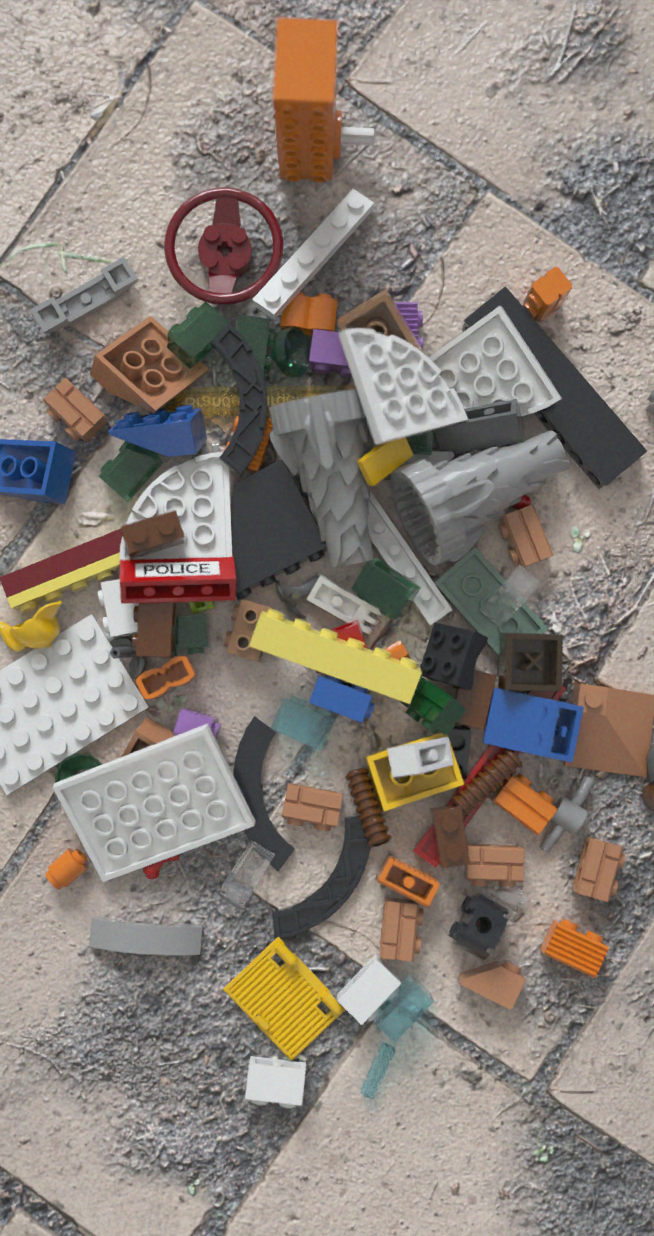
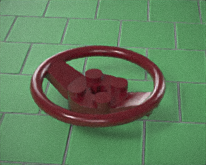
M213 188L202 191L186 200L172 216L164 240L166 263L175 281L193 297L218 305L236 304L256 296L278 272L284 251L282 230L271 209L258 197L236 188ZM216 200L212 225L204 229L198 244L201 266L209 274V291H206L193 284L182 272L176 258L175 240L181 223L192 210L203 203ZM240 201L254 208L265 219L271 231L273 251L271 261L264 274L251 286L234 292L238 277L249 271L253 260L250 239L247 236L246 230L241 227ZM228 249L232 252L228 253L227 257H222L221 251Z

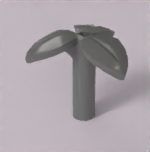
M314 575L298 587H288L284 590L280 585V581H276V591L280 601L286 603V609L294 616L301 619L306 618V616L299 612L296 605L300 598L311 591L319 577L318 575Z
M119 637L110 641L113 647L110 651L112 658L132 657L129 663V670L134 679H137L144 673L147 660L144 657L136 656V651L132 650L131 638Z

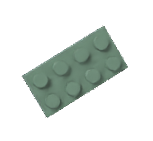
M476 547L434 582L439 591L477 633L488 637L486 644L498 657L500 633L543 634L548 630L546 625Z

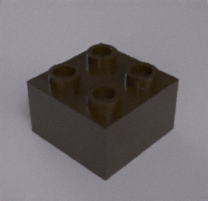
M500 633L498 688L504 690L562 691L563 634Z

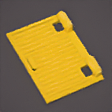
M279 936L223 988L229 997L290 1061L298 1056L346 1010L304 962L285 946V942ZM276 953L284 961V963L281 966H279L272 958V956ZM321 1001L330 1009L326 1014L317 1006Z

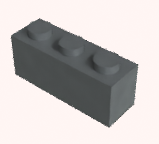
M517 399L464 409L468 420L434 430L440 451H452L454 456L469 451H484L491 447L502 445L511 446L523 442L524 424Z

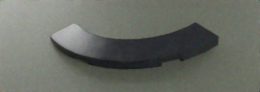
M228 323L211 342V346L223 357L232 371L239 392L240 411L234 435L219 458L241 477L256 456L263 439L267 419V392L261 367L251 347L243 336Z
M254 716L240 741L235 758L233 776L255 819V825L244 831L257 852L279 872L295 848L275 828L264 806L261 771L266 751L276 731Z
M361 815L344 817L345 835L342 851L334 870L321 887L294 905L272 910L275 939L278 936L281 939L292 937L310 930V928L332 916L351 896L365 871L371 847L367 844L369 838H365L364 835L366 830L362 829L364 823L359 820Z

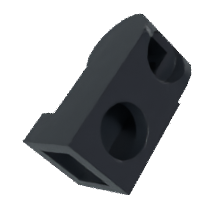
M454 726L448 737L462 779H465L468 768L471 729L468 726Z

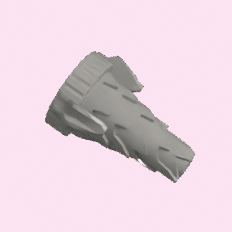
M357 389L298 399L269 407L273 430L270 433L271 442L292 475H300L303 492L308 493L311 511L317 518L321 542L326 541L331 568L373 560L367 524V515L369 514L367 498H370V486H368L356 461L377 445H375Z
M550 430L522 443L499 449L498 447H492L473 456L467 453L456 459L453 458L454 453L452 451L413 452V456L405 462L404 466L391 472L390 489L395 509L410 541L423 558L430 564L438 565L447 560L455 562L461 559L486 531L485 526L482 524L503 515V510L520 502L523 495L546 485L545 480L569 469L571 462L566 458L564 448L557 438V434Z

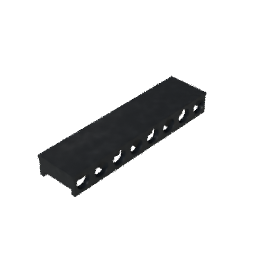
M506 286L503 287L464 319L463 332L494 309L502 306L562 397L560 401L535 412L534 415L548 431L551 430L557 434V438L564 450L598 489L607 486L643 456L647 450Z

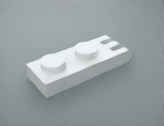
M322 575L318 577L307 596L309 602L347 623L358 620L362 631L371 635L373 629L365 625V622L367 621L376 626L379 621L370 615L371 612L378 616H382L384 613L381 608Z

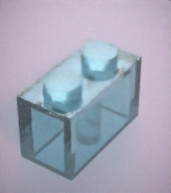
M291 695L290 700L284 698L270 729L322 751L335 721L330 718L332 713L318 706L315 711L306 708V701Z
M412 974L399 986V993L391 1001L386 1000L380 1006L381 1011L373 1019L374 1024L394 1043L434 1002L432 994Z

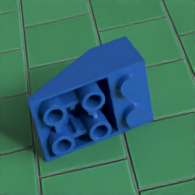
M192 405L178 407L173 412H166V409H160L155 414L150 412L149 415L141 416L140 412L127 413L123 415L124 418L116 421V425L108 431L110 436L167 457L196 454L207 441L202 409H193Z
M494 688L483 743L573 763L584 707Z

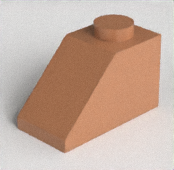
M494 961L460 973L457 978L460 985L512 1010L526 981V978L520 973L521 968L509 961H506L505 964Z

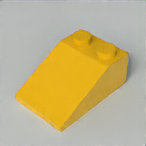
M439 732L397 746L448 737V735ZM451 743L450 748L454 765L421 774L393 777L389 764V748L364 756L378 801L380 802V808L383 811H387L464 785Z

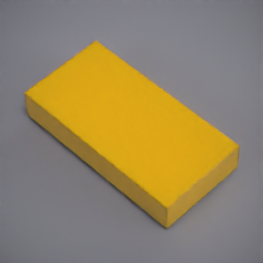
M405 437L378 444L356 462L368 486H375L411 458L413 452Z

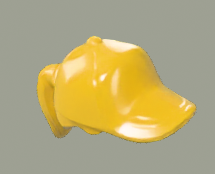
M59 600L58 602L43 606L32 619H28L15 626H10L8 623L0 621V634L5 644L16 652L22 651L27 647L32 649L49 648L60 633V624L56 613L62 601Z

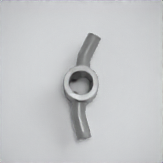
M584 776L571 800L562 796L555 803L554 806L558 809L551 818V821L556 824L540 844V848L544 852L549 853L565 830L575 834L582 826L588 812L580 806L594 783L592 778Z

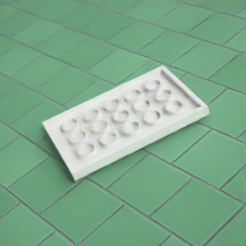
M93 614L60 633L49 648L34 649L0 670V785L6 795L15 792L150 708L121 658L114 659L111 657L110 651L113 647Z
M208 724L55 783L53 786L55 794L103 882L255 825V819Z

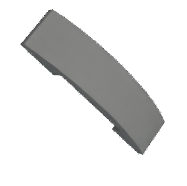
M125 257L102 268L101 275L57 300L53 296L30 309L44 334L57 331L90 316L113 302L137 283L138 278Z
M93 917L89 947L149 955H200L203 926L120 922V919Z

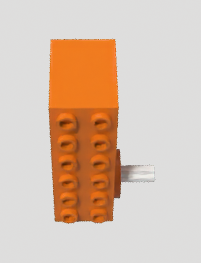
M277 17L273 105L280 178H285L287 181L295 182L300 179H311L317 183H323L327 180L333 181L334 159L340 160L341 144L373 145L374 128L342 127V110H336L338 20Z

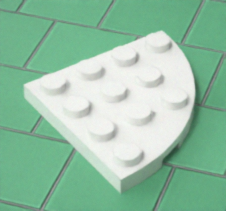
M502 306L494 309L429 357L441 370L439 375L445 381L448 388H454L464 409L517 399L521 416L545 409L562 399Z
M345 329L339 333L375 445L468 420L454 388H448L445 381L439 375L441 370L419 349L394 335L388 337L375 333L373 329Z
M223 452L200 455L178 466H173L161 474L142 493L134 505L126 525L176 510L185 539L184 544L133 559L232 557L229 467L219 458ZM122 537L120 560H128V552Z

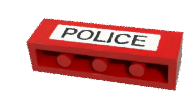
M234 557L120 560L119 583L121 604L235 600L236 576Z

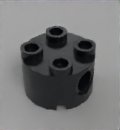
M480 893L472 895V897L467 895L460 908L463 914L459 922L455 921L448 936L453 938L454 945L482 960H486L490 956L486 952L487 949L494 950L503 935L508 922V918L503 915H508L510 910ZM477 919L481 922V929L477 931L475 925Z

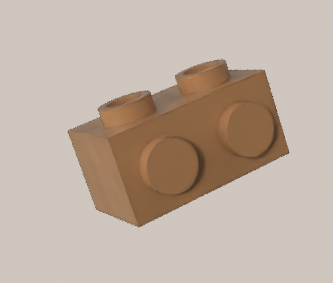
M241 599L240 605L235 604L231 620L235 621L233 631H227L223 645L228 647L226 653L260 662L263 651L252 648L249 645L261 612H268V609L274 610V608Z

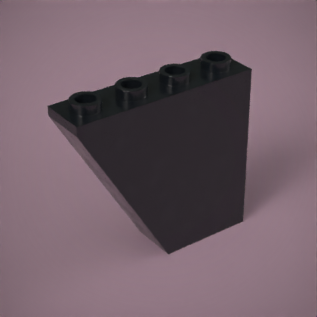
M282 459L233 484L231 538L236 576L235 597L239 601L251 595V589L259 585L265 588L276 582V576L284 572L286 575H290L301 569L299 564L307 560L313 563L323 558L327 546L325 541L321 542L319 528Z

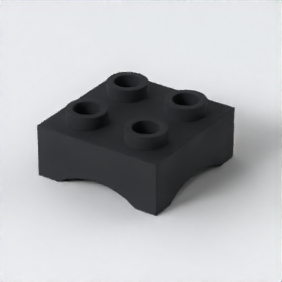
M434 623L420 666L421 676L471 691L474 684L475 664L479 654L486 646L488 637L475 631Z

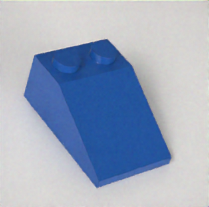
M0 439V495L43 503L66 504L76 451L55 441Z

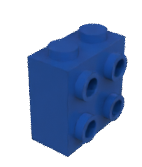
M328 674L325 675V678L318 677L309 703L361 723L364 718L370 719L375 703L370 702L372 696L367 694L368 689L353 683L351 687L340 684L341 679Z

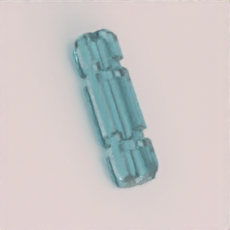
M385 1042L381 1044L378 1050L379 1056L375 1057L366 1076L367 1081L364 1080L361 1087V1094L370 1099L375 1098L378 1085H381L390 1065L389 1060L392 1061L395 1054V1047Z

